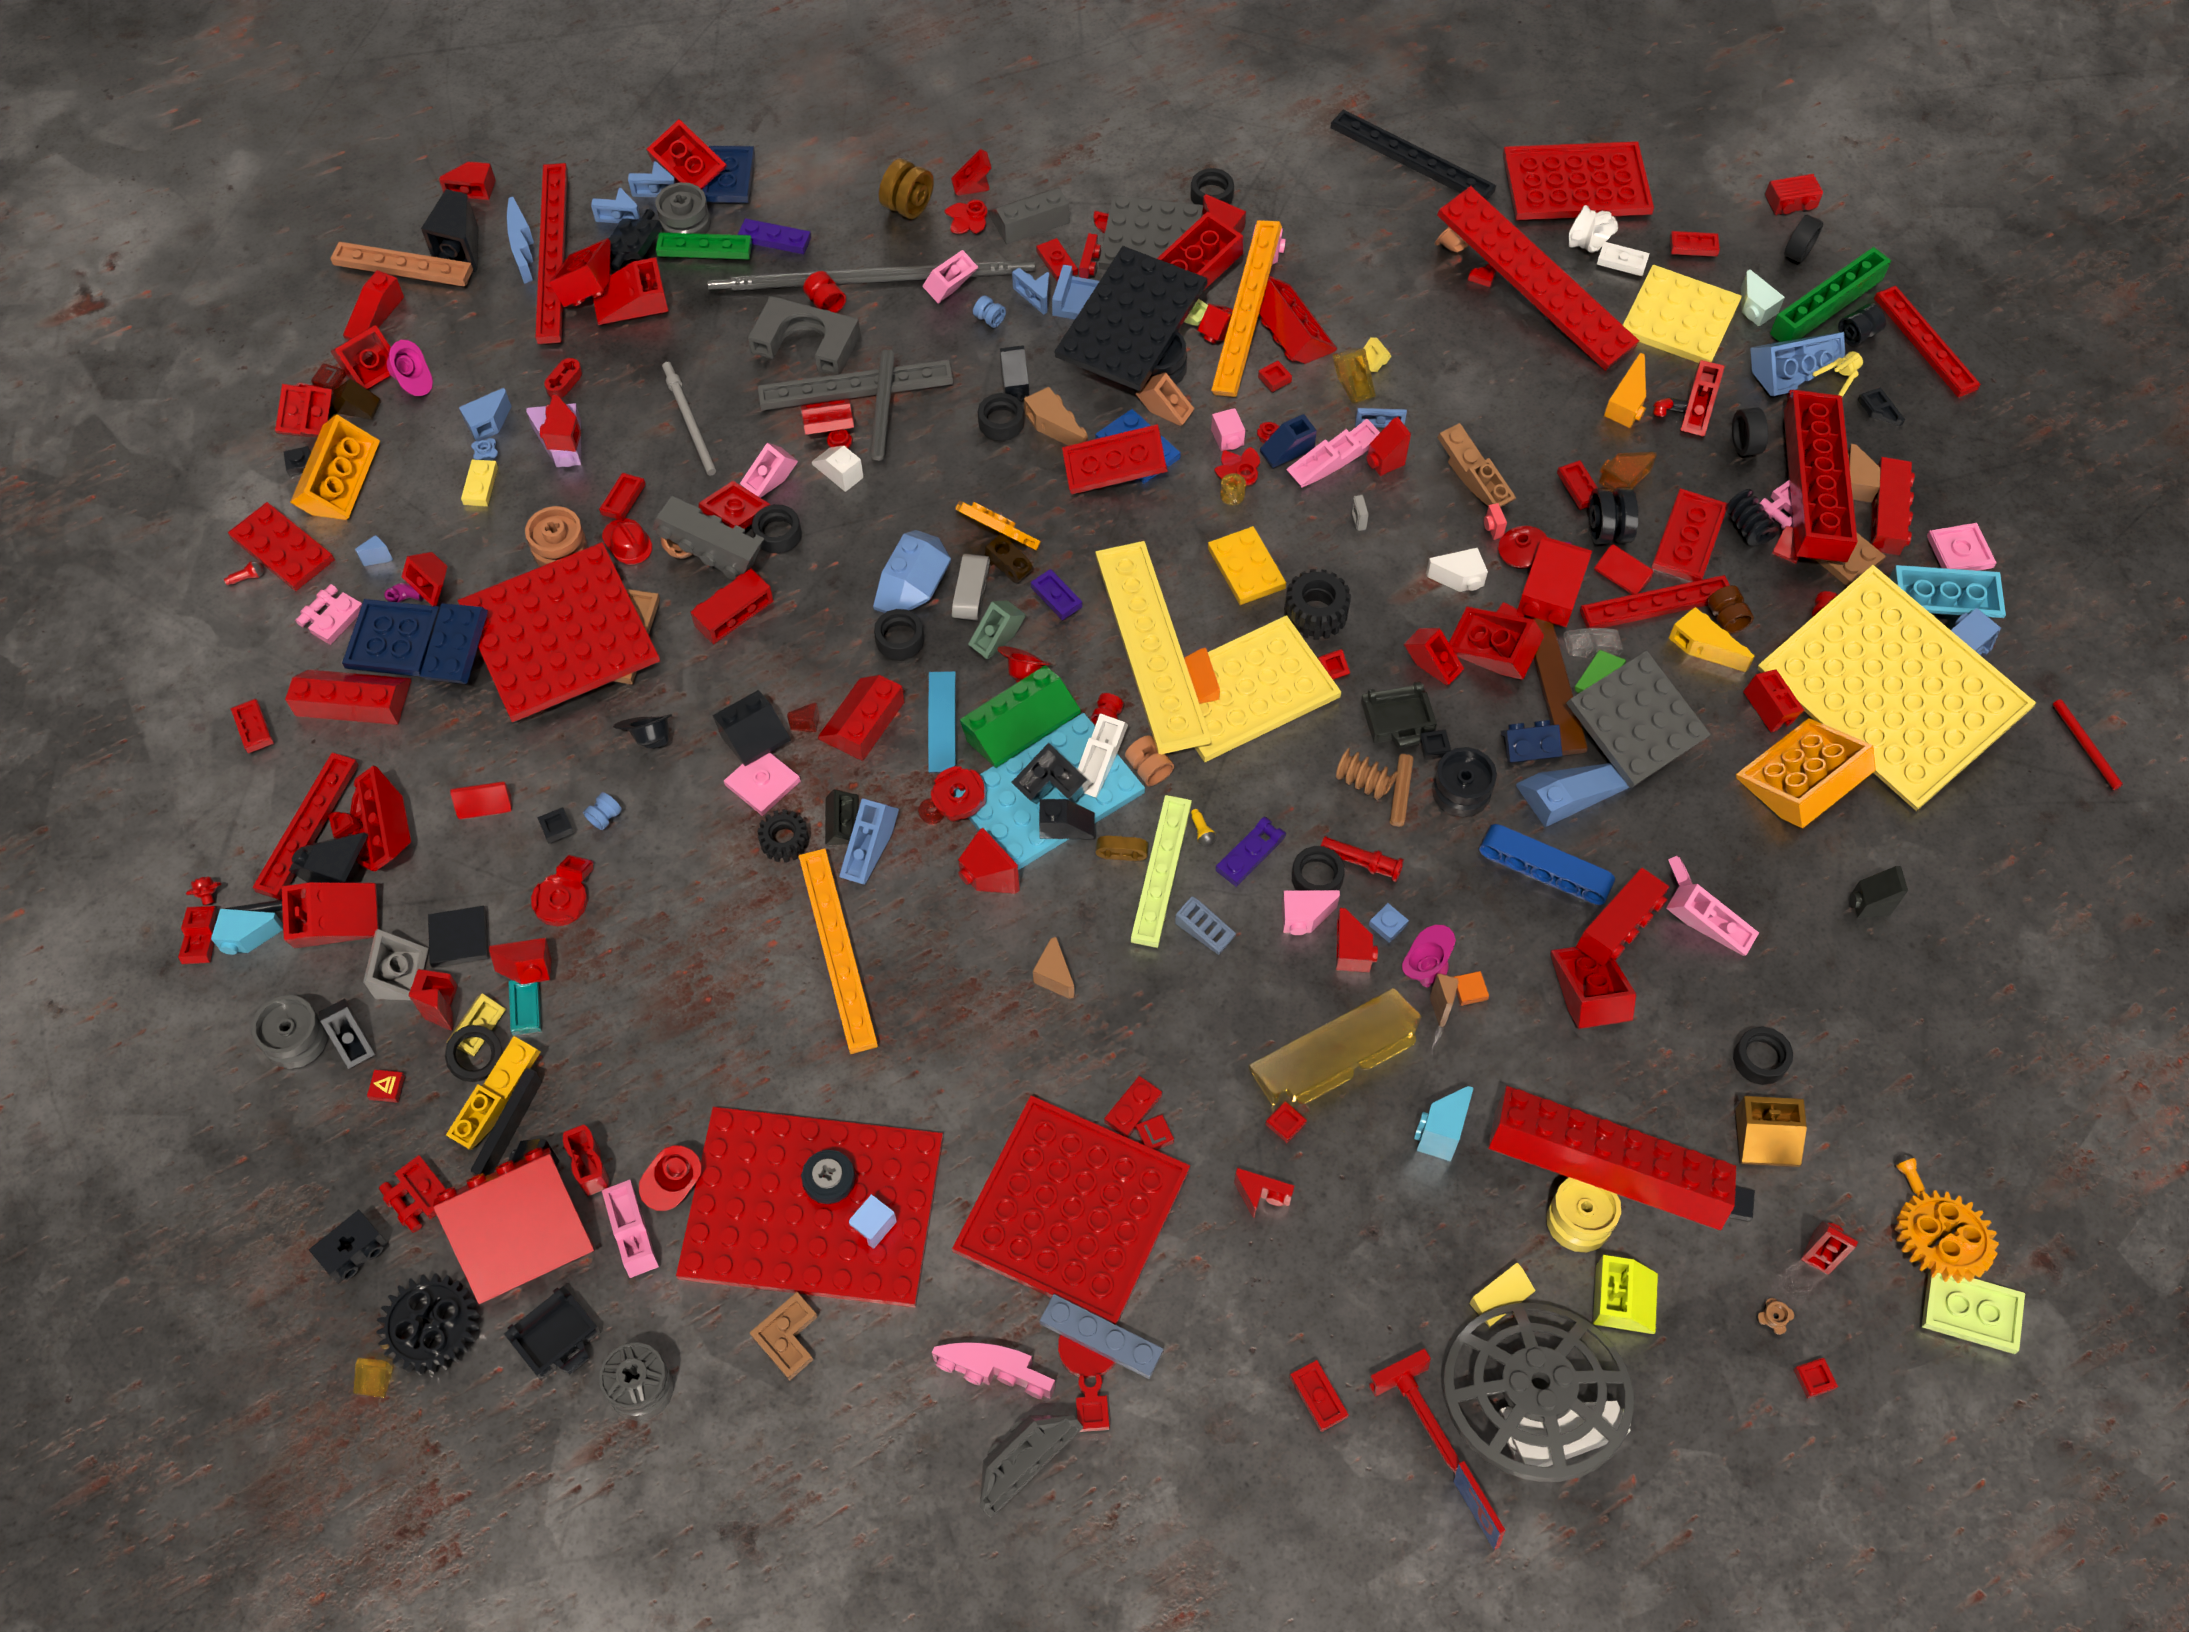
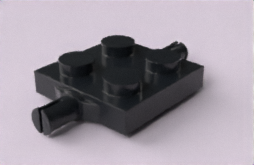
M646 209L643 216L639 219L622 218L618 223V226L609 237L610 258H614L612 263H610L611 269L618 271L626 260L642 259L663 228L659 220H652L655 213L651 209Z

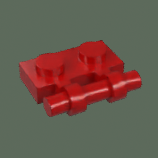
M420 1155L394 1173L400 1180V1183L392 1187L389 1182H385L379 1187L380 1192L383 1194V1201L388 1207H393L398 1214L397 1219L402 1226H407L412 1233L417 1232L422 1227V1224L417 1219L419 1214L424 1212L430 1220L437 1215L433 1208L434 1199L438 1198V1193L446 1189ZM408 1192L415 1200L409 1206L402 1200L403 1196Z

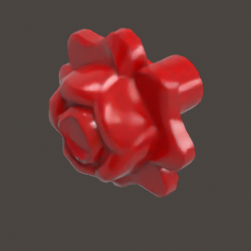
M209 876L195 879V881L191 882L192 889L188 890L186 895H194L197 898H201L203 905L213 903L212 894L221 885V882H214Z

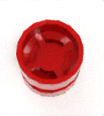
M817 271L811 274L804 282L803 291L814 302L816 308L838 313L845 305L846 295L827 272Z

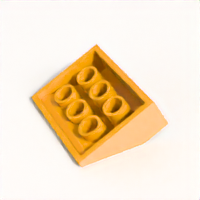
M1808 718L1736 774V779L1781 819L1803 829L1876 771L1873 745Z

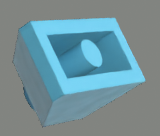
M220 909L211 940L225 954L249 953L283 930V923L275 913Z

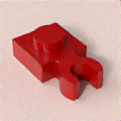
M1096 1374V1384L1093 1387H1087L1084 1384V1375H1081L1078 1384L1080 1391L1085 1397L1076 1398L1077 1420L1084 1427L1080 1432L1109 1430L1107 1395L1098 1396L1102 1388L1100 1374Z

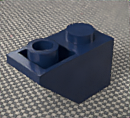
M1302 414L1284 422L1263 444L1260 452L1272 468L1277 467L1315 448L1317 430L1305 414Z

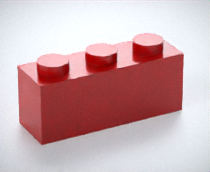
M749 569L690 611L694 626L714 645L774 602L771 587L756 572Z

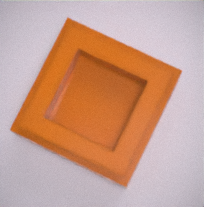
M1481 971L1454 977L1459 981L1456 993L1461 1006L1488 1000L1489 994Z

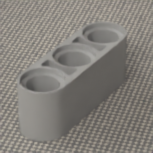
M963 554L953 599L952 618L979 620L989 573V556Z

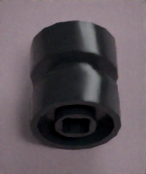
M1872 303L1866 304L1842 318L1838 324V331L1844 332L1845 343L1850 346H1857L1867 340L1868 337H1872L1884 330L1886 326L1885 315L1877 305Z

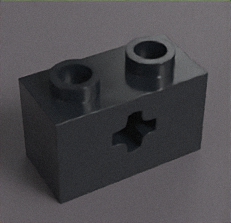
M358 1209L312 1246L309 1251L325 1271L339 1284L343 1280L353 1277L357 1273L358 1268L366 1261L376 1258L388 1242Z

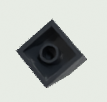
M759 690L712 715L722 739L744 766L791 741L772 705Z

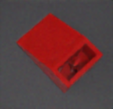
M656 257L633 261L610 276V281L604 288L605 292L593 298L598 325L668 312Z
M310 882L282 886L284 941L294 949L374 938L375 931L379 929L376 883Z

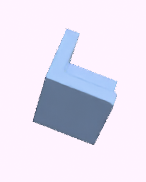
M872 1194L849 1220L850 1226L866 1237L868 1245L873 1249L897 1222L894 1211Z

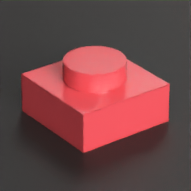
M1496 503L1488 506L1487 514L1484 517V526L1487 531H1490L1493 540L1500 539L1504 535L1507 521L1499 504Z

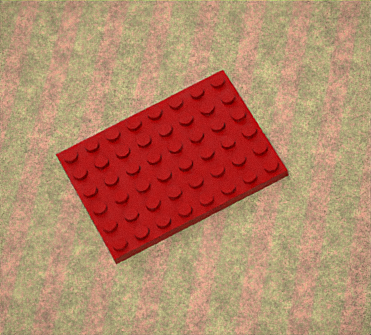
M713 1107L701 1158V1174L696 1182L677 1268V1279L787 1293L798 1292L804 1295L916 1308L943 1143V1133ZM828 1149L839 1151L847 1156L853 1164L856 1177L853 1189L847 1197L837 1203H818L810 1198L803 1188L801 1179L803 1166L809 1157L819 1151ZM871 1194L894 1211L897 1221L874 1249L868 1245L867 1238L849 1224L850 1218Z

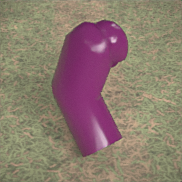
M399 583L388 588L384 593L385 599L390 602H401L408 598L418 601L424 600L417 591L406 583Z

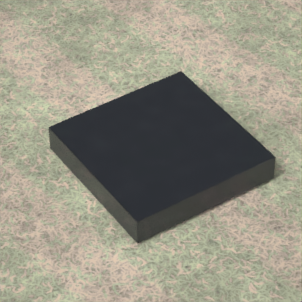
M484 905L428 914L429 961L432 968L489 959L487 917Z

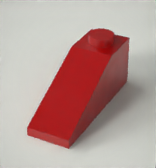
M376 270L365 283L343 333L345 339L350 340L374 325L379 328L403 300L404 295L396 277Z
M1700 360L1691 386L1680 429L1681 432L1705 437L1724 371V365Z
M1822 1221L1814 1230L1801 1260L1829 1275L1856 1248L1858 1241L1845 1233L1837 1224Z

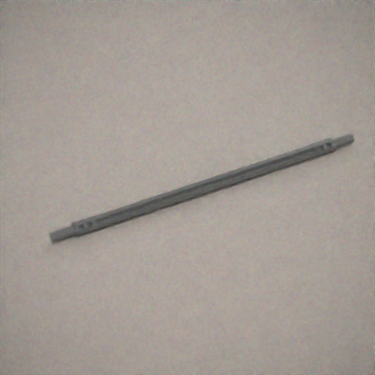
M1011 260L976 262L975 264L978 266V269L970 277L1012 275V272L1018 268H1021L1023 271H1035V261L1011 263ZM939 265L825 272L828 273L835 284L924 280ZM815 272L731 276V279L708 280V289L732 288V291L803 287L806 279Z

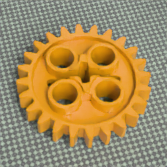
M1936 1190L1932 1192L1930 1197L1925 1192H1922L1919 1198L1912 1196L1909 1203L1906 1202L1896 1218L1898 1223L1895 1230L1900 1232L1896 1240L1905 1243L1901 1251L1913 1254L1909 1261H1919L1921 1263L1920 1271L1928 1267L1931 1269V1277L1933 1278L1937 1273H1941L1944 1282H1947L1950 1276H1953L1957 1283H1960L1963 1277L1969 1282L1973 1280L1975 1275L1980 1278L1993 1264V1260L1998 1254L1995 1249L1999 1242L1992 1240L1997 1234L1996 1231L1987 1229L1992 1222L1990 1220H1981L1982 1210L1974 1212L1971 1210L1973 1207L1972 1202L1966 1205L1962 1204L1961 1196L1952 1200L1947 1191L1943 1197H1940ZM1964 1225L1959 1227L1954 1234L1951 1233L1957 1226ZM1939 1238L1942 1239L1938 1243V1245H1936L1933 1248H1929L1931 1245L1933 1246Z

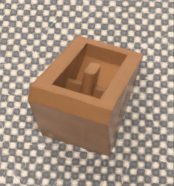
M1054 937L1050 939L1033 970V982L1070 999L1074 997V984L1057 938Z

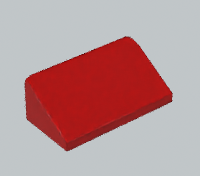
M1614 544L1607 549L1594 567L1595 571L1632 595L1640 593L1651 581L1654 573L1650 567Z
M504 781L450 790L458 819L512 811L511 793Z
M437 988L409 992L410 999L425 1020L448 1030L453 1029V1011Z

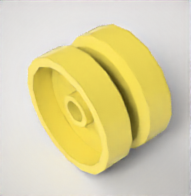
M1569 1177L1559 1186L1546 1213L1547 1227L1552 1237L1565 1248L1574 1252L1586 1253L1597 1250L1607 1242L1619 1221L1621 1201L1615 1193Z

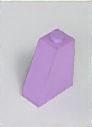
M576 403L566 404L577 417L581 429V418ZM546 406L526 408L534 432L556 467L581 465V436L576 452L547 449L544 440L540 437V426L545 423Z

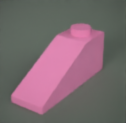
M1698 884L1679 886L1666 908L1686 925L1742 956L1747 955L1759 934L1758 931Z

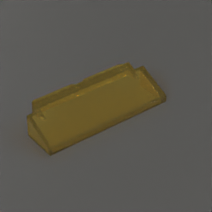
M1393 988L1250 1064L1249 1070L1272 1106L1278 1103L1279 1094L1285 1091L1292 1102L1297 1100L1300 1104H1307L1351 1080L1354 1076V1068L1360 1066L1363 1070H1370L1414 1046L1416 1042V1028H1418L1421 1015Z

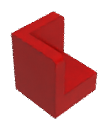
M418 969L410 992L437 988L451 1008L458 985L451 974Z

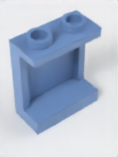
M1063 265L1052 298L1053 316L1075 320L1099 281L1072 276V266Z

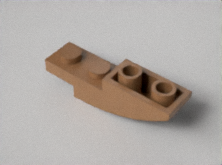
M1460 423L1439 433L1437 438L1450 456L1448 463L1470 491L1487 506L1498 503L1501 508L1516 499L1490 458L1486 460L1483 458Z

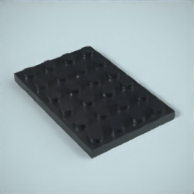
M1122 246L1055 349V357L1141 391L1207 286V278Z

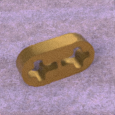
M1101 836L1097 838L1095 853L1104 859L1142 861L1147 858L1148 842L1136 837Z

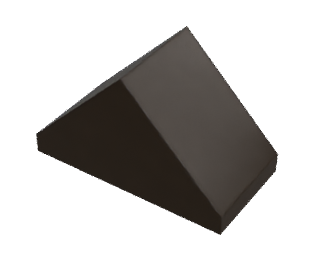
M348 379L334 390L330 412L372 420L381 403V399L352 379Z

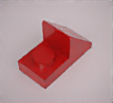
M980 148L951 177L956 195L961 196L990 190L986 175L992 168L986 151Z
M1237 1168L1234 1184L1253 1218H1255L1260 1198L1266 1199L1269 1204L1274 1206L1290 1205L1294 1185Z

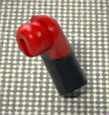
M1670 397L1658 400L1653 405L1655 407L1653 414L1654 416L1664 417L1667 410L1685 413L1687 400Z

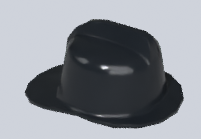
M672 714L661 717L626 719L615 723L613 728L628 729L638 745L646 748H656L668 743V718Z

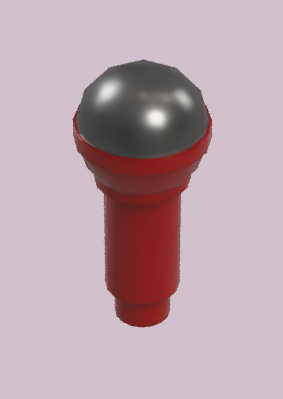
M251 561L244 569L228 575L227 578H224V581L228 586L247 578H259L263 575L264 568L261 563Z

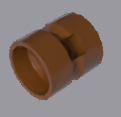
M1729 585L1715 591L1708 598L1707 604L1714 616L1718 615L1716 618L1720 628L1726 630L1729 634L1737 633L1753 622L1754 616L1748 605L1744 603V598L1737 586Z

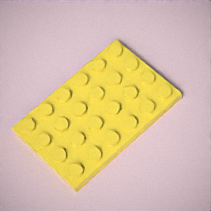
M1287 615L1208 652L1220 688L1219 700L1200 704L1211 737V743L1194 748L1205 763L1340 698V689Z

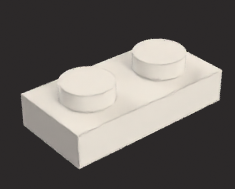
M1604 242L1597 265L1643 276L1650 253Z

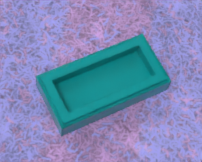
M509 980L510 1028L512 1035L541 1032L539 982L519 984Z

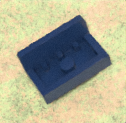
M1550 720L1535 721L1534 727L1525 728L1524 723L1509 724V730L1501 731V736H1505L1508 762L1562 756L1559 725H1551Z

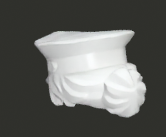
M1584 205L1569 231L1568 246L1572 248L1580 246L1590 253L1598 252L1602 248L1603 243L1618 231L1616 219L1608 211L1596 213L1594 210H1590L1589 206Z

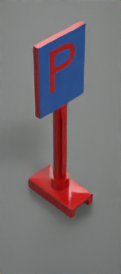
M1425 1348L1371 1375L1370 1378L1373 1383L1369 1384V1388L1375 1397L1396 1386L1403 1397H1407L1443 1460L1454 1472V1484L1494 1550L1499 1548L1506 1531L1466 1463L1464 1461L1459 1462L1457 1454L1419 1393V1386L1413 1378L1429 1370L1431 1358Z

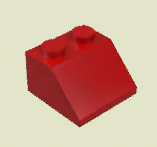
M376 325L330 351L344 373L365 389L390 376L387 369V360L391 347Z

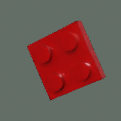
M731 481L699 502V508L706 516L715 515L722 518L724 525L730 528H734L737 525L743 529L752 524L753 518L759 510L770 505L734 481Z

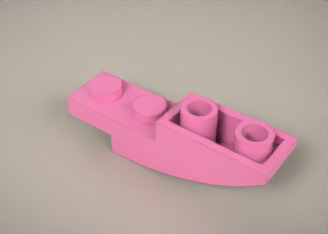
M954 1343L936 1346L932 1351L933 1360L937 1362L936 1366L949 1373L956 1370L965 1374L964 1379L975 1385H980L981 1382L990 1385L995 1374L998 1376L997 1380L1003 1384L1012 1387L1014 1384L1026 1388L1025 1392L1037 1399H1042L1043 1396L1051 1399L1055 1390L1054 1379L1031 1370L1033 1364L1032 1356L1014 1349L985 1343Z

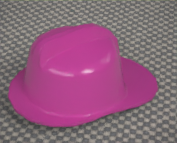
M409 340L395 342L390 348L387 360V369L390 375L409 394L414 396L428 394L432 389L433 380L420 348Z
M1433 925L1420 932L1402 963V970L1405 975L1416 979L1426 988L1435 982L1437 974L1447 975L1449 970L1448 959L1456 942L1453 931L1445 925Z

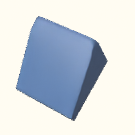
M376 535L355 548L364 566L386 563L393 560L387 546Z

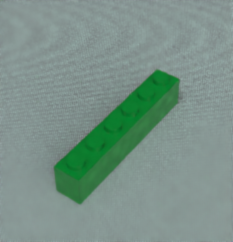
M1872 247L1777 314L1770 335L1779 342L1801 339L1881 282L1891 260L1875 247Z

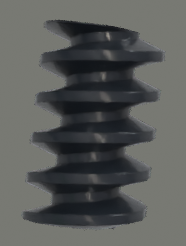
M1745 489L1729 501L1726 511L1731 515L1733 522L1741 530L1743 537L1746 538L1749 545H1762L1773 539L1779 530L1776 526L1772 527L1774 521L1768 519V512H1762L1764 506L1757 504L1759 500L1756 496H1753V490Z

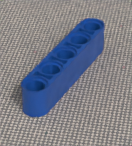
M1493 824L1489 827L1479 848L1481 854L1490 860L1595 905H1603L1606 902L1615 882V877L1611 872L1499 824Z

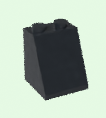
M446 189L421 227L431 257L468 262L472 265V272H476L478 268L479 227L467 194Z

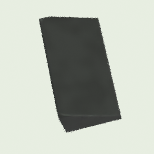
M833 789L826 797L825 844H849L858 813L857 794Z

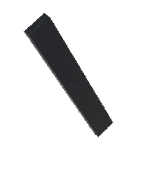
M1344 109L1331 122V129L1459 193L1472 186L1482 197L1488 200L1496 190L1495 184Z

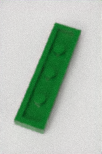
M659 232L656 253L657 256L750 259L752 238L751 235Z

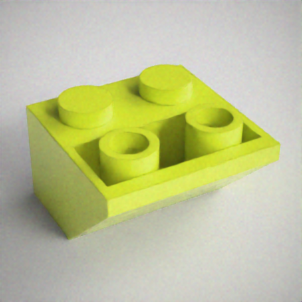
M1603 1255L1596 1265L1593 1325L1655 1334L1658 1273L1634 1259Z

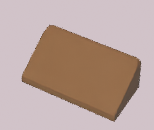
M1437 974L1430 994V1000L1439 1026L1444 1027L1454 1002L1459 981L1454 977Z

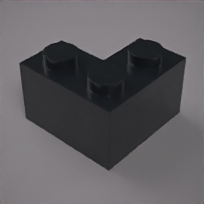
M1049 742L1011 782L1035 804H1038L1040 799L1054 786L1066 798L1075 803L1093 784Z

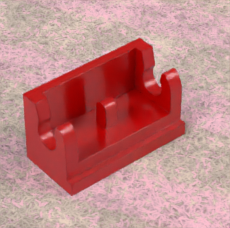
M1777 669L1756 674L1743 691L1770 732L1777 731L1783 723L1787 727L1790 726L1804 712V708Z

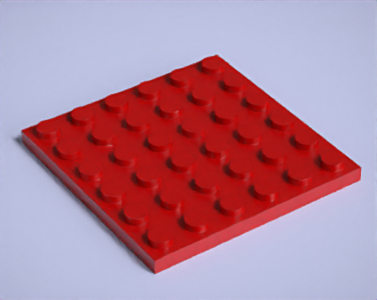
M603 542L458 600L459 605L478 606L488 610L478 647L512 723L660 662L653 643Z
M1031 1095L953 1245L952 1252L1052 1298L1053 1294L1117 1325L1189 1173L1190 1165Z

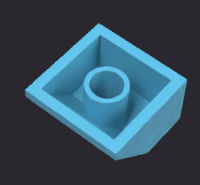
M1467 1086L1431 1104L1428 1113L1422 1112L1414 1137L1415 1140L1419 1141L1417 1151L1451 1161L1460 1140L1473 1087Z

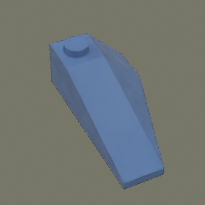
M1844 332L1751 347L1752 372L1770 396L1785 394L1789 390H1796L1804 381L1814 378L1813 372L1845 356Z
M1612 763L1541 772L1516 784V787L1544 827L1550 826L1630 788Z

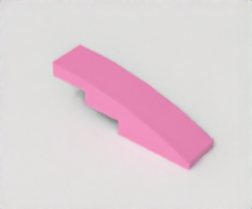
M1366 419L1350 432L1345 429L1329 443L1325 439L1286 470L1303 488L1337 471L1369 450V444L1380 432Z

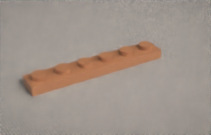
M338 242L330 258L332 264L336 266L372 272L378 270L391 275L464 287L473 271L471 263L345 242Z

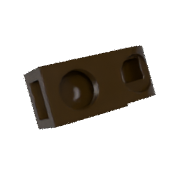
M1002 533L985 547V556L990 557V565L994 564L1014 583L1021 581L1033 570L1029 559Z

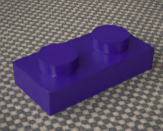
M1051 569L1031 581L1032 590L1062 621L1082 608V601Z

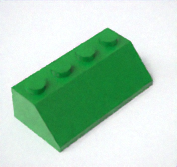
M1045 665L962 717L960 722L966 741L997 768L1079 715L1081 710L1061 678Z

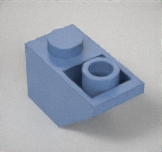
M502 388L459 407L475 441H481L500 432L512 406L506 390Z

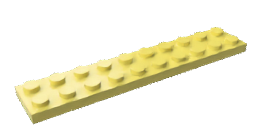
M1145 541L1095 551L1096 560L1158 754L1210 744L1211 737Z

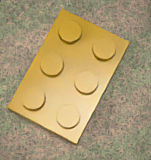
M1254 526L1208 542V550L1239 605L1286 589L1285 579Z

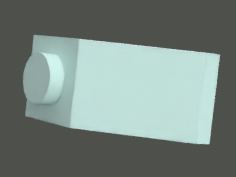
M1749 269L1746 272L1741 285V311L1749 320L1757 326H1761L1779 313L1785 297Z

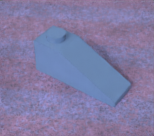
M862 798L839 875L840 878L866 884L892 835L899 811L898 808Z

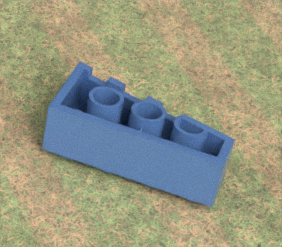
M1976 608L1970 614L1965 612L1955 622L1956 626L1951 631L1979 655L1982 653L1986 655L1993 649L2001 627Z

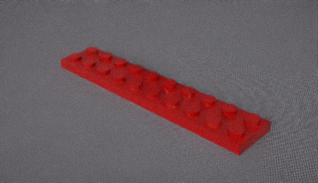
M1472 186L1439 209L1437 216L1605 371L1637 346L1640 340Z

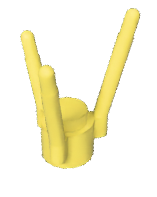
M1849 352L1843 358H1838L1834 362L1813 372V376H1818L1836 367L1834 369L1835 372H1839L1844 376L1848 375L1849 378L1838 394L1843 397L1852 381L1859 375L1857 370L1862 367L1863 359L1859 353Z

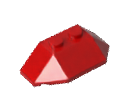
M371 766L355 778L354 787L356 789L352 797L350 815L354 816L361 826L353 831L352 835L363 832L368 835L356 859L357 863L375 872L394 859L409 845L411 838L403 796L378 767Z

